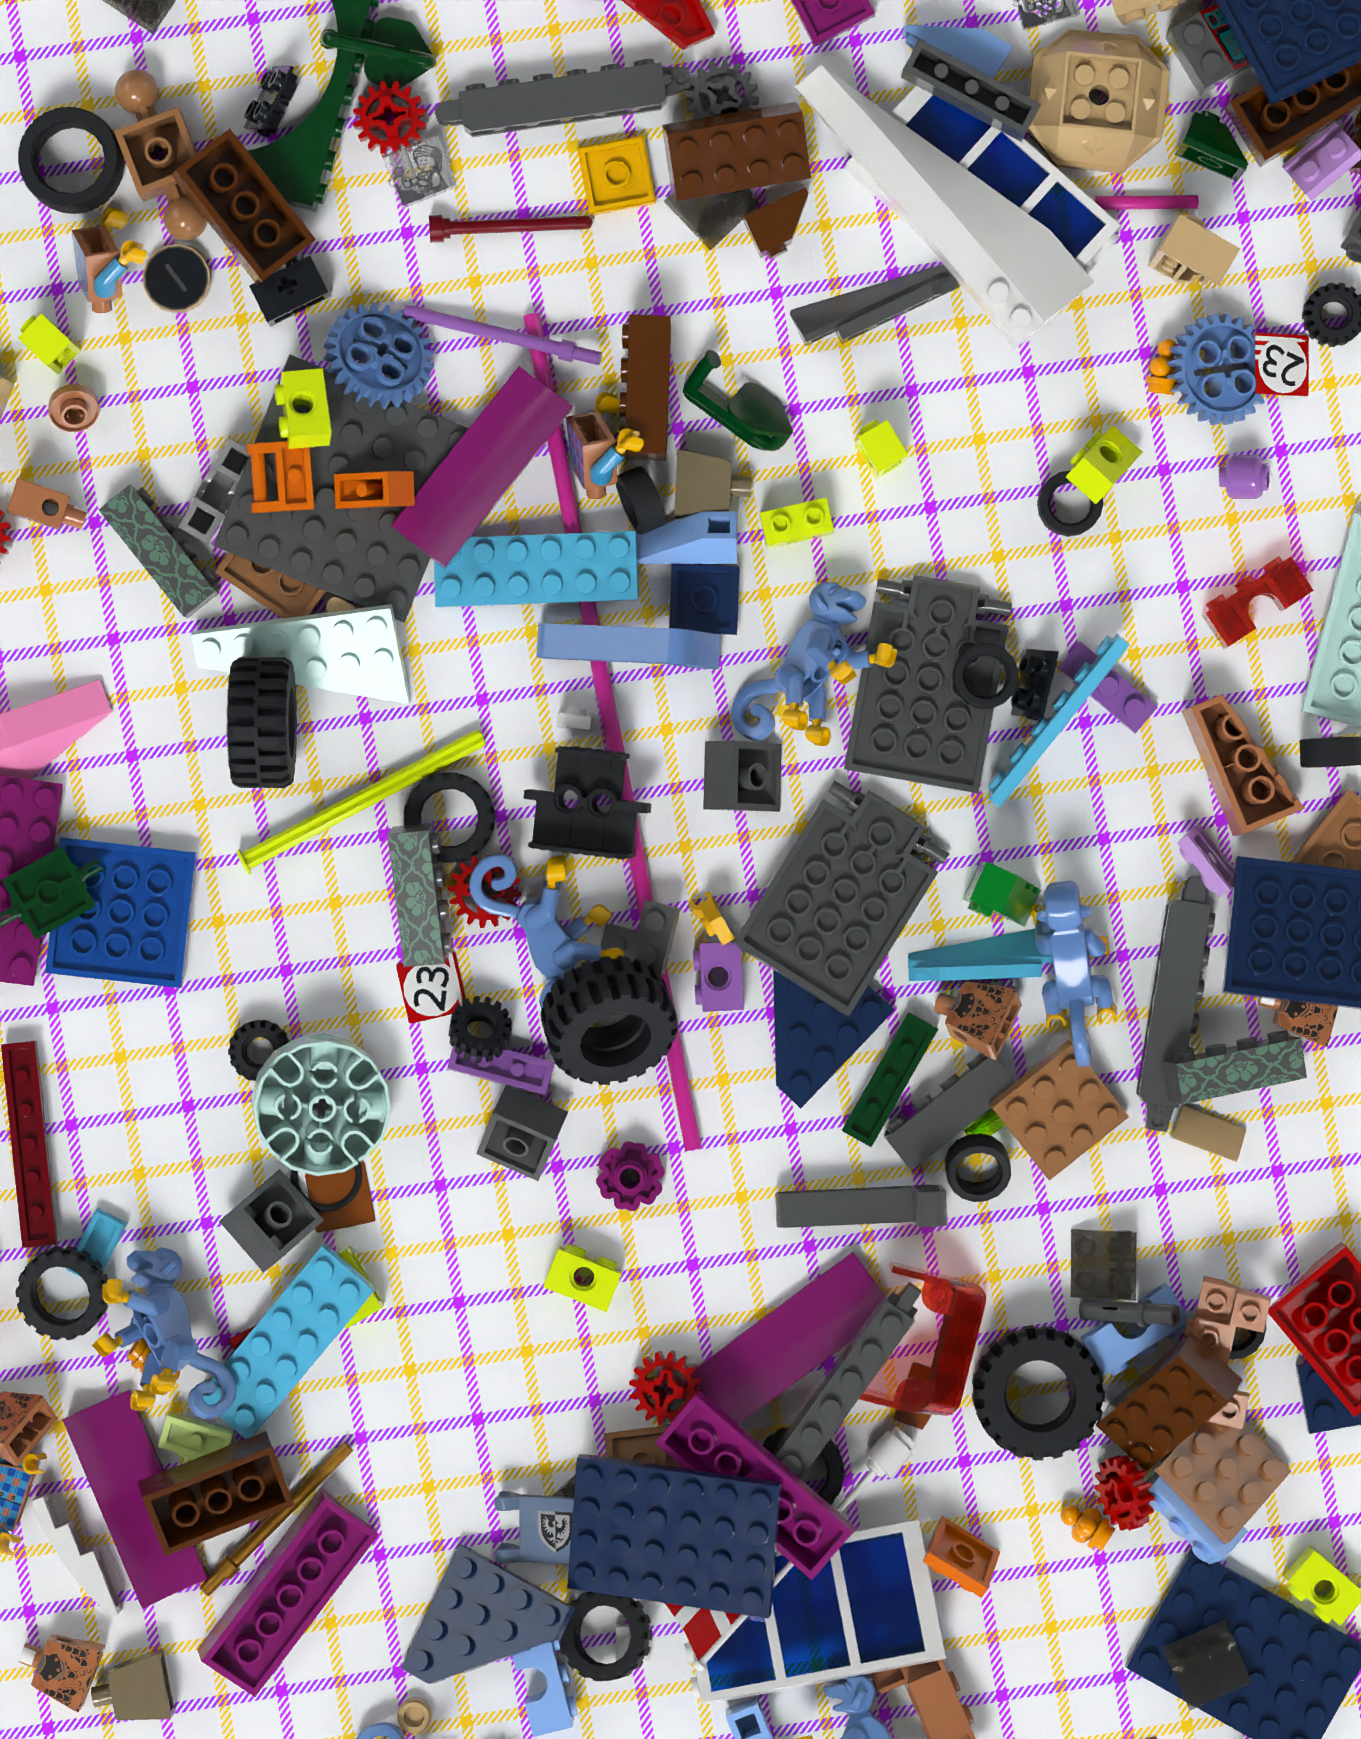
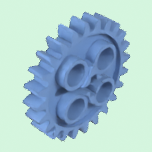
M372 303L368 311L362 304H359L355 312L349 308L343 317L338 316L334 326H331L327 334L328 338L324 343V348L327 349V352L323 357L325 361L331 362L327 372L338 374L334 381L335 385L341 383L347 385L344 390L345 395L352 391L356 392L355 402L357 403L363 397L368 398L369 407H372L375 401L379 400L382 408L386 409L391 400L394 406L398 408L403 399L410 403L415 394L419 396L431 378L430 373L434 368V364L430 361L434 351L426 350L431 340L427 338L420 339L424 328L413 329L411 325L414 318L411 317L404 321L401 319L402 310H398L393 315L390 314V307L387 304L383 311H378L375 303ZM365 332L372 334L375 338L368 336ZM396 348L403 350L405 353L398 351ZM353 358L358 359L362 364L357 363ZM384 374L389 375L392 379L387 378Z
M1216 313L1207 315V319L1205 317L1195 319V325L1189 324L1184 327L1186 334L1176 335L1175 338L1181 346L1169 349L1176 355V359L1167 361V365L1175 368V373L1169 374L1167 379L1176 380L1177 385L1170 391L1171 393L1180 392L1182 394L1177 404L1188 403L1189 406L1186 414L1191 415L1198 412L1199 422L1209 419L1210 425H1217L1221 422L1223 425L1233 424V420L1235 422L1245 420V414L1256 413L1253 404L1259 405L1265 402L1260 394L1255 393V336L1251 335L1254 325L1250 324L1242 327V317L1234 318L1231 321L1230 314H1223L1219 317ZM1231 343L1236 349L1235 358L1230 353ZM1200 348H1202L1206 354V359L1204 362L1200 359L1199 356ZM1238 363L1246 364V368L1241 370L1202 376L1194 375V371L1197 369ZM1236 377L1240 380L1241 383L1240 391H1238L1235 387ZM1205 382H1207L1211 388L1209 396L1205 393L1204 390Z

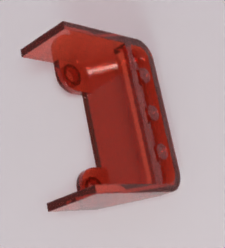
M890 1261L889 1269L891 1273L924 1281L921 1291L924 1305L933 1312L944 1314L928 1381L913 1377L907 1378L898 1385L895 1395L866 1388L859 1400L910 1413L938 1416L951 1415L958 1410L961 1404L986 1306V1294L977 1283Z

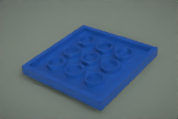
M60 837L59 848L63 847L70 861L78 868L97 858L100 864L88 871L90 872L100 865L104 871L85 880L87 891L96 906L49 933L45 973L182 988L197 852Z

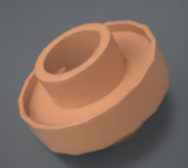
M68 384L59 387L52 393L49 399V416L52 423L61 430L67 432L86 430L96 422L99 416L98 399L92 390L80 384Z

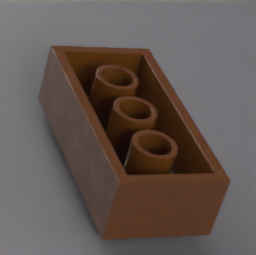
M1361 61L1272 106L1259 84L1229 102L1225 111L1259 167H1262L1327 128L1333 122L1340 120L1361 107Z
M796 102L662 125L671 192L676 201L811 178L803 111Z
M230 128L177 168L172 174L175 181L256 285L260 284L316 240Z
M629 315V324H622V349H628V358H621V383H627V392H620L619 413L620 417H626V426H619V432L622 429L639 431L638 438L644 440L640 451L634 452L626 449V460L667 461L671 316Z
M1190 1333L1109 1402L1100 1422H1097L1096 1426L1129 1457L1137 1460L1141 1468L1147 1471L1229 1404L1243 1379L1195 1335Z
M267 1431L137 1481L142 1499L165 1556L294 1506Z

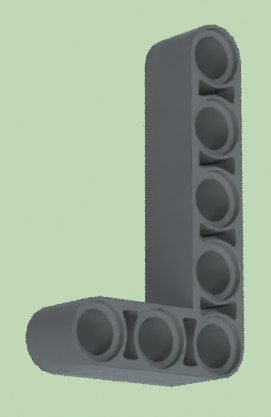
M942 1185L803 1190L775 1193L776 1226L779 1228L914 1222L917 1227L948 1225L946 1190Z

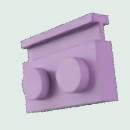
M1335 121L1283 164L1282 167L1312 201L1361 160V150Z
M1198 823L1188 830L1177 844L1180 846L1179 850L1185 861L1191 865L1194 864L1202 874L1201 880L1210 891H1215L1220 897L1234 885L1235 868Z

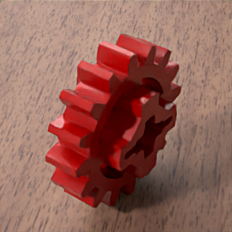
M381 81L379 91H375L373 87L369 86L370 96L368 98L364 96L358 97L359 102L363 105L362 108H353L354 115L360 117V120L353 122L354 129H363L358 135L360 142L369 139L368 150L372 152L378 146L380 147L381 156L384 157L388 149H392L396 157L399 156V148L403 146L409 152L412 151L410 141L413 139L421 142L422 138L417 131L418 129L425 130L427 128L426 123L419 120V118L427 115L426 109L417 108L422 102L420 96L411 99L412 88L408 86L402 92L400 91L398 81L393 83L392 88H387L385 82ZM392 97L404 101L409 108L407 106L399 107L393 103ZM380 100V105L376 111L369 113L371 107ZM392 112L394 117H397L393 120L394 125L388 126L386 121H383L386 119V113ZM411 124L408 132L400 138V132L405 125ZM370 130H373V132L381 131L387 136V140L376 137Z
M472 856V865L470 867L463 862L459 864L463 871L461 875L452 873L451 877L457 881V885L449 886L448 891L456 892V897L449 902L450 904H459L461 907L456 913L458 917L465 913L469 915L467 918V924L469 925L475 919H478L480 928H485L487 920H491L494 927L499 926V915L490 914L478 905L476 913L464 901L463 896H471L469 884H464V882L479 862L476 856ZM497 866L487 871L482 879V886L483 882L487 881L489 888H492L493 870L503 876V868ZM516 878L510 887L504 890H497L501 891V894H494L489 897L494 900L498 898L506 899V903L517 905L513 902L514 897L522 896V892L515 890L514 885L521 882L520 878ZM502 916L506 920H509L511 918Z
M673 1350L668 1353L667 1358H664L661 1351H657L654 1357L655 1361L649 1356L642 1359L645 1368L641 1366L635 1367L633 1371L639 1378L629 1381V1385L637 1388V1391L629 1395L630 1399H639L640 1401L635 1410L645 1409L647 1411L645 1420L647 1421L656 1416L660 1426L665 1423L666 1418H669L670 1423H672L698 1391L704 1394V1391L697 1389L696 1386L704 1381L703 1377H694L693 1374L698 1366L692 1365L688 1367L686 1365L688 1356L686 1355L677 1360L676 1353ZM662 1366L659 1377H647L654 1368ZM678 1370L684 1375L687 1383L681 1380L677 1374ZM666 1380L668 1381V1387L673 1388V1391L667 1396L665 1395V1389L660 1388V1385ZM646 1393H649L652 1396V1398L656 1402L655 1405L651 1403ZM675 1398L686 1399L681 1407L671 1410Z
M1117 1455L1105 1459V1462L1098 1465L1100 1472L1095 1473V1477L1099 1484L1094 1486V1489L1101 1496L1097 1499V1502L1104 1505L1103 1515H1110L1111 1525L1118 1524L1121 1531L1126 1529L1131 1531L1143 1527V1524L1150 1521L1148 1514L1154 1513V1509L1149 1502L1155 1500L1154 1496L1148 1491L1152 1486L1151 1482H1145L1144 1479L1146 1471H1139L1138 1461H1130L1128 1455Z

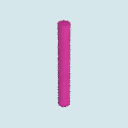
M1198 195L1096 196L1095 203L1103 210L1198 209L1199 198Z

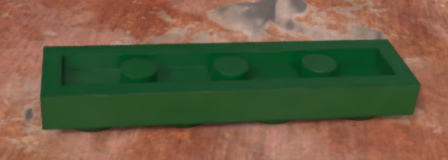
M910 1012L907 1013L841 1131L872 1147L936 1035L938 1028Z

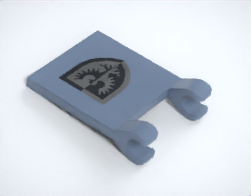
M511 1491L499 1492L495 1498V1509L497 1511L519 1510L520 1546L511 1543L500 1544L499 1549L495 1552L496 1562L503 1564L532 1562L569 1565L574 1497L525 1495Z

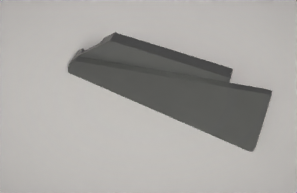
M942 264L792 309L790 316L805 347L835 332L841 344L960 286L955 277Z

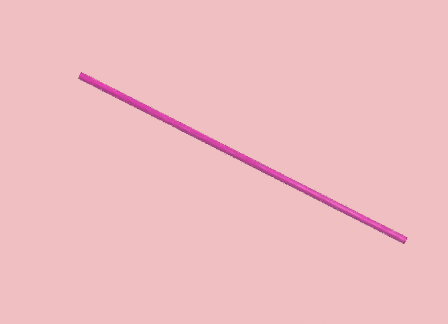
M540 313L524 315L526 334L544 338ZM529 348L535 379L555 393L548 353ZM560 425L547 442L565 534L582 533L562 425ZM579 602L583 625H600L596 602ZM590 661L607 750L625 753L608 662ZM626 760L622 800L634 801ZM637 817L633 850L636 852V857L629 858V865L639 916L641 918L645 900L654 901ZM666 967L665 974L660 975V977L663 978L665 981L670 998L674 1006L668 971ZM677 1024V1035L674 1042H672L671 1049L667 1053V1060L685 1151L700 1149L702 1146Z

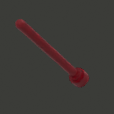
M429 215L430 243L444 242V239L451 238V235L589 229L593 224V220L589 216L450 221V218H443V215Z

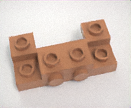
M1203 1276L1194 1319L1187 1318L1184 1338L1192 1333L1228 1366L1236 1327L1264 1333L1271 1296L1242 1289L1222 1279ZM1237 1390L1230 1403L1210 1418L1209 1422L1243 1429L1250 1393Z
M923 1638L868 1662L924 1652ZM943 1660L870 1673L880 1695L905 1685L927 1739H976L970 1724L974 1723L972 1713L966 1703L961 1705L956 1693L961 1690L954 1672H947Z

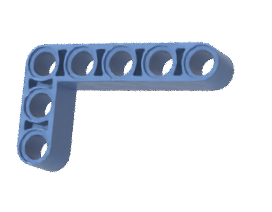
M539 623L536 658L668 664L690 668L719 669L721 635L674 628Z

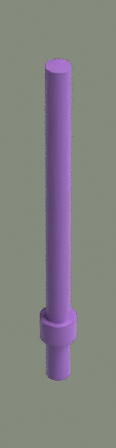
M409 304L405 305L403 317L405 318L413 317L417 321L558 355V359L568 362L578 360L599 366L602 358V352L579 347L577 342L565 339L559 342Z

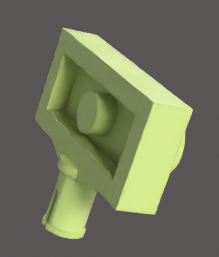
M168 1412L158 1447L178 1454L183 1458V1464L229 1446L234 1431Z

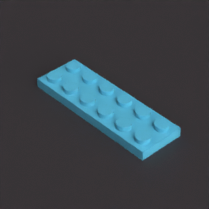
M620 531L471 537L446 569L434 561L435 607L639 600L638 532Z
M1118 633L1113 638L1107 635L1095 649L1098 657L1091 665L1085 662L1073 677L1077 683L1070 692L1063 689L1052 703V708L1055 710L1047 719L1043 716V719H1039L1030 731L1033 738L1027 745L1021 742L1009 757V762L1012 763L1005 772L999 769L989 781V800L999 808L1127 650L1130 646L1127 640Z
M327 1244L320 1247L224 1364L235 1380L236 1397L231 1407L221 1414L220 1417L245 1439L254 1436L377 1289ZM214 1377L210 1382L216 1385L215 1393L211 1396H203L204 1402L208 1405L217 1403L221 1397V1387Z

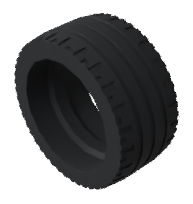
M76 107L55 108L33 120V123L25 130L18 149L19 170L29 191L45 206L68 214H81L93 211L109 201L117 191L124 172V156L116 135L109 125L96 114ZM70 128L83 129L95 136L102 146L105 159L103 171L94 184L81 192L71 194L58 192L47 185L40 174L38 164L40 151L47 140L59 131Z

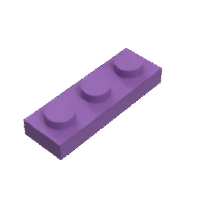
M1079 641L1057 668L1076 684L1077 682L1074 681L1073 677L1085 662L1091 665L1098 656ZM1112 668L1090 695L1134 734L1137 733L1158 708Z
M453 1046L447 1070L546 1096L555 1062L506 1049V1051L503 1050L499 1058L493 1055V1060L486 1062V1058L482 1057L481 1063H475V1056H471L470 1060L467 1061L464 1059L465 1052L463 1051L458 1055L455 1052V1046Z

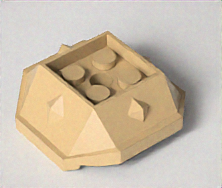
M1069 29L1032 59L1029 98L1040 103L1041 106L1028 131L1055 167L1122 174L1162 140L1169 70L1138 36ZM1094 90L1102 91L1106 95L1107 102L1103 105H1095L1091 102L1089 93Z

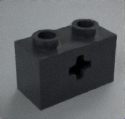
M302 254L297 255L284 264L285 268L272 273L260 284L256 285V283L249 285L270 327L331 297L310 255L305 258ZM286 281L295 285L293 287L294 293L289 296L285 291L281 292L285 289L283 283Z

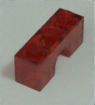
M1278 556L1262 567L1266 573L1254 580L1252 575H1249L1234 585L1237 592L1227 599L1222 593L1205 604L1208 611L1202 614V617L1223 649L1231 646L1256 629L1248 613L1249 604L1255 596L1270 598L1281 612L1314 591L1292 557L1283 561Z

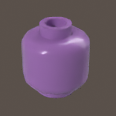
M1232 455L1228 458L1226 467L1219 468V486L1226 488V493L1231 499H1258L1262 496L1263 491H1268L1269 464L1264 463L1259 455Z

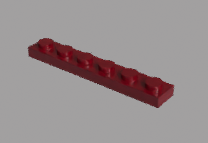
M37 1040L1 1044L22 1248L58 1244Z

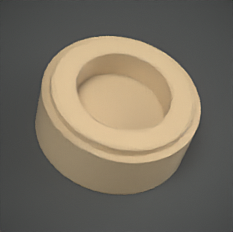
M417 1697L405 1700L399 1707L397 1714L400 1727L411 1734L423 1732L429 1726L432 1718L430 1705L425 1700Z

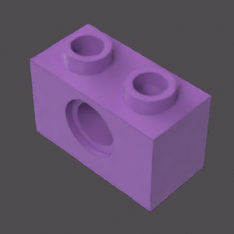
M733 941L722 945L721 942L699 943L700 950H693L694 971H701V984H695V1004L702 1005L703 1012L744 1010L741 949L733 945ZM714 967H722L728 973V980L722 986H714L708 980V973Z

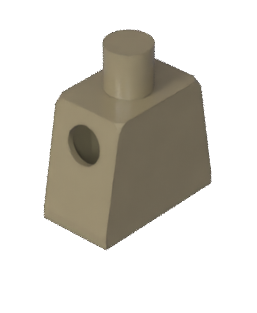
M677 450L675 518H684L703 511H729L730 497H751V477L731 476L732 461Z
M163 1648L111 1667L107 1672L109 1684L91 1687L94 1707L113 1704L116 1720L170 1719L175 1713Z

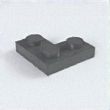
M645 900L638 931L611 923L606 924L600 945L601 949L620 948L631 961L634 959L647 963V966L654 967L660 975H664L680 908L652 900Z

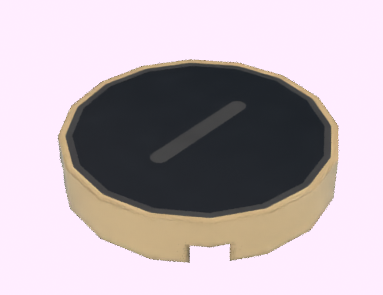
M181 244L167 245L155 251L147 260L143 270V287L149 299L160 309L172 313H186L197 308L208 295L211 284V271L205 259L193 248Z

